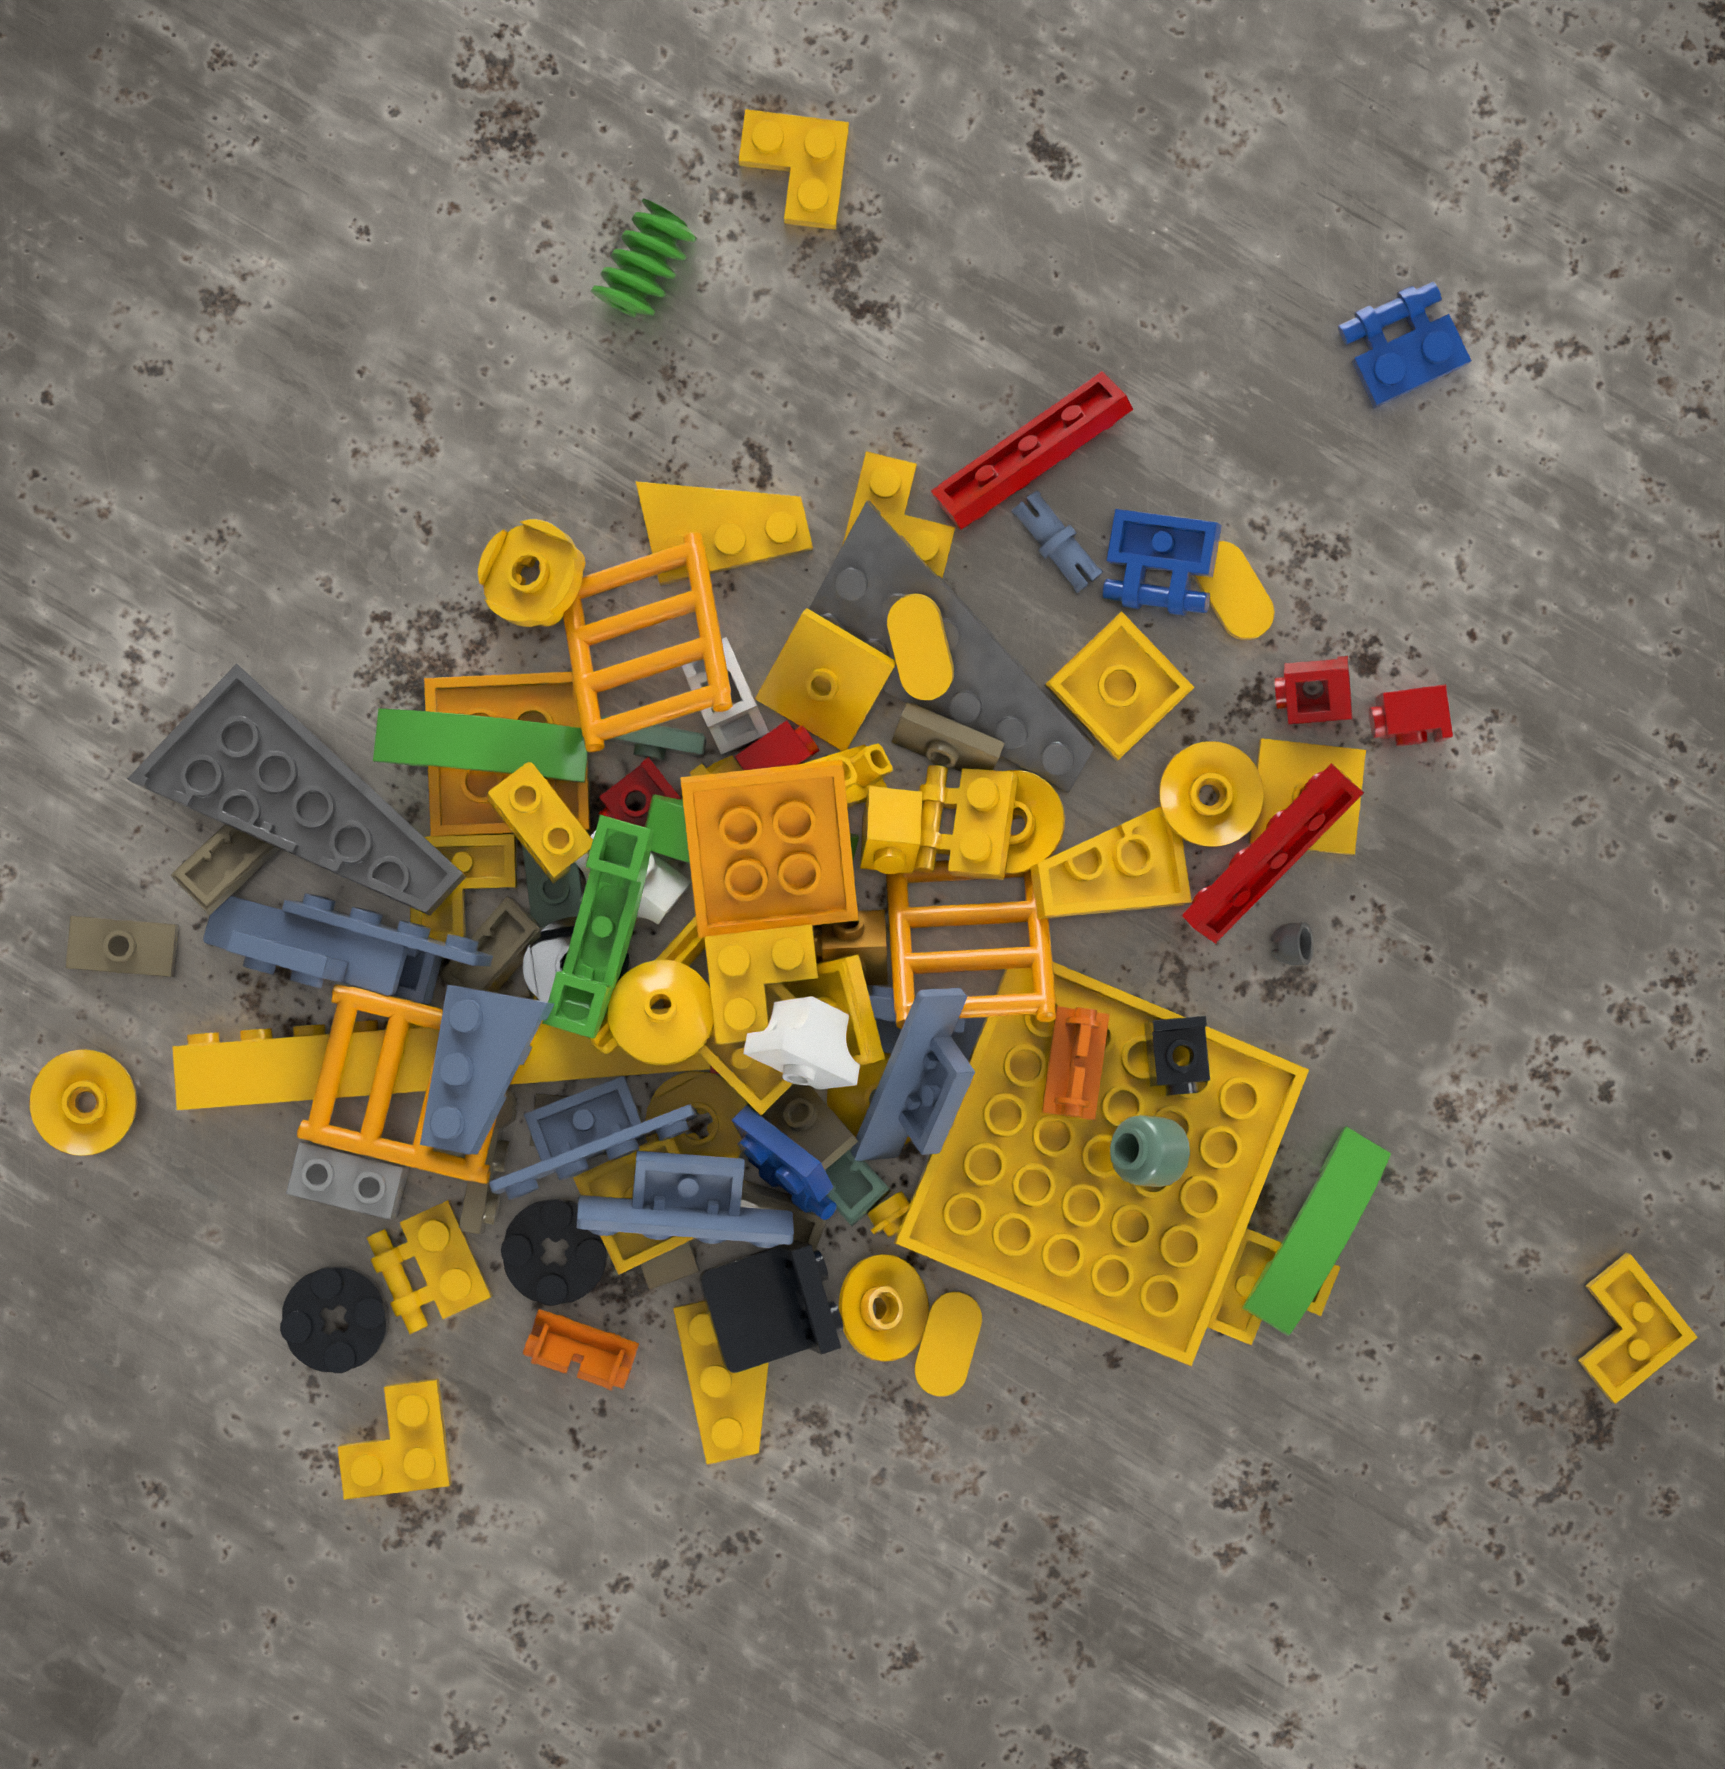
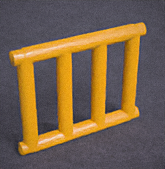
M688 533L683 537L684 544L584 576L578 595L572 605L564 612L563 620L581 731L587 752L601 751L605 747L604 741L697 711L713 707L714 711L723 712L733 707L706 549L701 533ZM687 565L691 591L586 625L582 599ZM695 612L700 638L593 672L589 646ZM704 659L708 686L601 719L597 693Z
M949 860L935 861L934 872L931 873L914 870L913 874H886L894 1012L896 1014V1026L899 1029H902L915 999L914 974L1031 968L1034 993L967 996L959 1018L1034 1014L1037 1015V1020L1041 1022H1049L1056 1018L1049 918L1037 919L1031 870L1019 874H1005L1004 878L1024 877L1026 901L909 907L908 883L988 878L953 876L948 871ZM1028 922L1030 947L912 953L911 928Z
M335 984L332 989V1003L337 1004L309 1119L302 1120L297 1130V1138L461 1180L487 1184L490 1180L491 1166L485 1163L496 1119L478 1154H465V1158L434 1151V1147L420 1145L434 1060L413 1145L381 1138L409 1024L412 1023L440 1030L443 1009L356 987ZM358 1010L389 1018L361 1132L329 1125Z

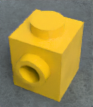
M869 786L862 816L860 869L877 870L884 874H913L921 841L922 792Z

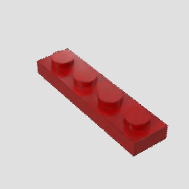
M1101 371L931 490V493L943 511L962 530L973 521L983 517L989 510L1016 491L1026 487L1032 480L1059 461L1069 457L1075 450L1102 431L1112 427L1118 420L1134 409L1127 395Z
M1331 763L1324 771L1315 774L1307 781L1303 792L1285 810L1279 811L1269 820L1266 830L1249 847L1240 850L1234 855L1229 863V867L1212 885L1203 888L1195 895L1192 905L1181 916L1193 929L1216 944L1364 792Z

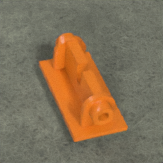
M1056 1006V1018L1054 1020L1042 1113L1095 1120L1110 1014L1099 1013L1097 1010L1076 1007V1009Z
M538 1309L532 1332L528 1336L522 1355L531 1357L532 1364H539L567 1374L571 1361L580 1363L576 1378L612 1391L613 1386L624 1389L639 1343L622 1338L615 1333L605 1332L573 1321L566 1316Z

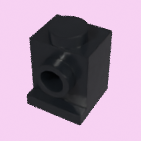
M1206 1016L1153 1020L1144 1023L1150 1087L1165 1085L1166 1096L1198 1093L1197 1082L1210 1081L1205 1027H1207ZM1178 1046H1183L1189 1051L1190 1060L1185 1066H1179L1173 1060V1051Z

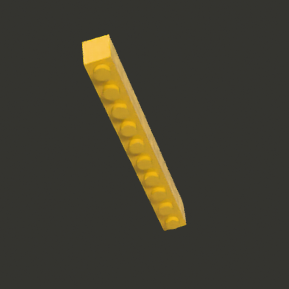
M663 999L664 1008L651 1009V1011L659 1015L665 1014L669 1011L671 1004ZM378 1020L356 1021L354 1023L336 1098L370 1095L386 1031L378 1030ZM541 1022L530 1043L532 1049L524 1065H519L509 1085L710 1069L711 1065L698 1052L681 1062L669 1065H652L641 1062L628 1055L619 1045L610 1053L605 1054L593 1046L588 1037L542 1024ZM412 1023L409 1024L392 1094L426 1091L440 1030ZM325 1024L293 1026V1037L273 1038L272 1028L241 1030V1041L221 1043L219 1032L188 1034V1045L172 1046L177 1110L313 1100L329 1034L325 1033Z

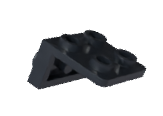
M794 1240L790 1245L782 1244L706 1269L700 1274L699 1283L722 1361L727 1370L738 1373L806 1349L822 1355L841 1348L837 1333L843 1331V1322L834 1301L828 1302L822 1282L828 1280V1270L819 1250L813 1251L812 1245Z

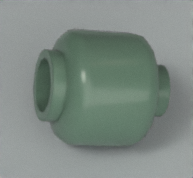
M1147 1115L1129 1117L1119 1124L1113 1134L1110 1146L1111 1162L1115 1172L1128 1183L1151 1187L1171 1185L1181 1178L1187 1168L1190 1157L1189 1140L1184 1129L1174 1120Z

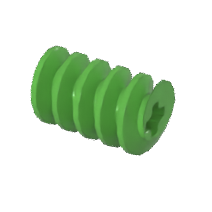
M645 198L642 199L643 205L651 214L635 212L632 217L634 225L640 232L625 230L621 236L630 251L614 249L610 255L620 269L604 267L600 275L609 287L594 285L591 289V292L600 300L633 318L637 313L654 315L655 310L647 302V295L664 297L666 294L656 282L658 276L674 279L676 274L666 263L668 258L684 261L687 257L678 247L677 242L682 240L695 243L697 239L682 219Z

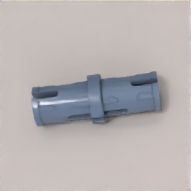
M1037 490L1027 497V501L1039 517H1035L1023 501L1011 512L1019 518L1042 546L1038 551L1044 559L1050 556L1074 587L1075 592L1079 593L1088 586V582L1076 569V566H1080L1092 582L1103 571L1101 568H1098L1086 551L1075 540L1074 536L1077 532L1071 525L1067 527L1063 525Z

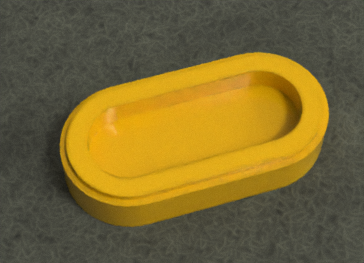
M1219 541L1213 578L1194 575L1195 581L1202 592L1210 593V606L1228 634L1239 640L1256 639L1263 635L1273 622V603L1243 552L1232 543Z
M922 594L905 595L894 603L887 616V628L900 681L905 691L912 697L919 700H933L942 696L948 690L954 678V665L939 607L931 598Z
M945 1292L934 1300L929 1310L923 1337L915 1360L914 1372L920 1387L934 1396L943 1397L954 1394L963 1386L967 1378L982 1324V1313L976 1300L965 1292Z

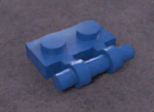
M1431 282L1418 289L1414 286L1397 292L1396 299L1375 309L1371 306L1360 309L1354 313V319L1338 326L1339 334L1346 345L1363 337L1369 349L1368 352L1355 357L1352 360V364L1373 408L1379 407L1467 366L1472 361L1450 314L1430 322L1425 313V308L1442 301L1441 293L1435 282ZM1406 318L1412 331L1387 342L1382 328Z
M1115 509L1106 561L1111 564L1124 565L1126 570L1124 581L1108 578L1105 580L1103 598L1121 601L1122 606L1126 608L1140 609L1142 605L1167 608L1169 614L1185 616L1188 611L1207 613L1210 605V593L1191 590L1192 575L1213 578L1222 525L1218 522ZM1154 569L1172 572L1170 587L1145 584L1146 570Z
M746 1105L732 1119V1122L742 1138L738 1146L748 1157V1162L759 1170V1177L770 1186H780L792 1195V1203L805 1213L813 1212L822 1220L829 1219L834 1214L837 1205L826 1196L834 1187L821 1162Z

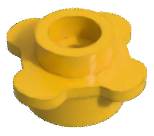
M902 1191L867 1213V1216L875 1226L871 1229L874 1235L883 1230L889 1238L899 1231L910 1204Z

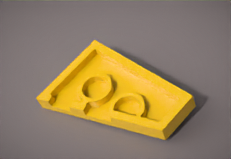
M635 481L652 554L684 544L683 537L686 534L699 532L702 534L703 544L706 549L710 574L813 550L801 496ZM687 565L657 575L660 586L689 579Z
M1160 806L1030 866L1037 919L1183 906L1192 902L1183 838L1176 834L1168 825Z
M705 1300L675 1306L673 1310L706 1464L758 1454L769 1362L738 1373L730 1372L724 1367Z

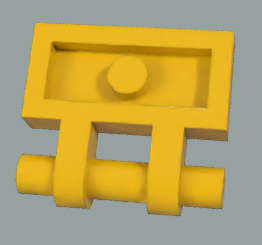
M929 765L927 767L925 784L919 786V791L922 792L921 841L914 870L926 873L934 872L936 854L950 855L948 871L953 876L1004 880L1018 777L1014 772L962 768L959 789L947 788L948 768L940 765ZM943 808L956 809L953 835L939 833Z
M447 1200L399 1222L408 1241L400 1246L393 1247L386 1229L366 1237L375 1256L370 1259L376 1273L382 1272L394 1301L390 1302L392 1310L396 1317L401 1315L409 1334L429 1326L420 1307L434 1300L442 1319H445L493 1296L465 1232L459 1228L460 1220L451 1200ZM414 1256L427 1283V1286L413 1291L401 1265V1262Z

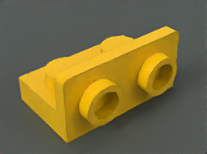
M532 762L525 763L487 792L488 802L553 884L569 873L571 865L590 851L593 839Z

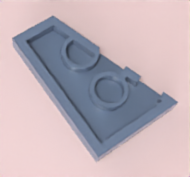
M447 985L420 1145L464 1154L479 1153L507 1098L505 1092L519 1065H524L532 1049L530 1043L542 1020H547L555 1003Z

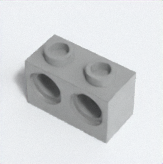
M308 1140L301 1141L298 1144L286 1194L391 1220L399 1215L410 1167L315 1144Z

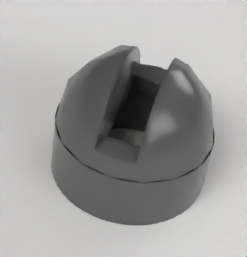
M1288 923L1277 928L1271 936V941L1279 942V948L1272 950L1273 956L1281 963L1308 965L1312 959L1314 947L1310 926L1307 923Z

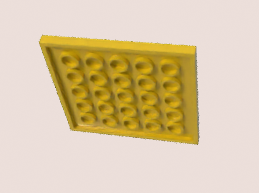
M1052 961L1056 997L1055 1009L1056 1006L1072 1009L1080 1007L1094 1009L1099 1013L1110 1014L1095 1120L1042 1113L1054 1020L1041 1022L1037 1020L1036 1014L986 1017L968 1060L975 1071L971 1084L967 1089L940 1153L929 1155L894 1244L1192 1367L1309 1069L1210 1027H1205L1210 1081L1197 1082L1198 1093L1166 1096L1165 1085L1150 1087L1144 1023L1153 1020L1186 1017ZM1021 968L1005 969L995 995L1034 993L1032 969ZM1183 1046L1176 1047L1173 1051L1174 1062L1179 1066L1187 1065L1190 1060L1189 1051ZM1138 1115L1164 1117L1176 1121L1184 1129L1190 1147L1188 1165L1181 1178L1171 1185L1162 1187L1139 1186L1124 1181L1115 1172L1110 1155L1112 1137L1119 1124L1129 1117Z

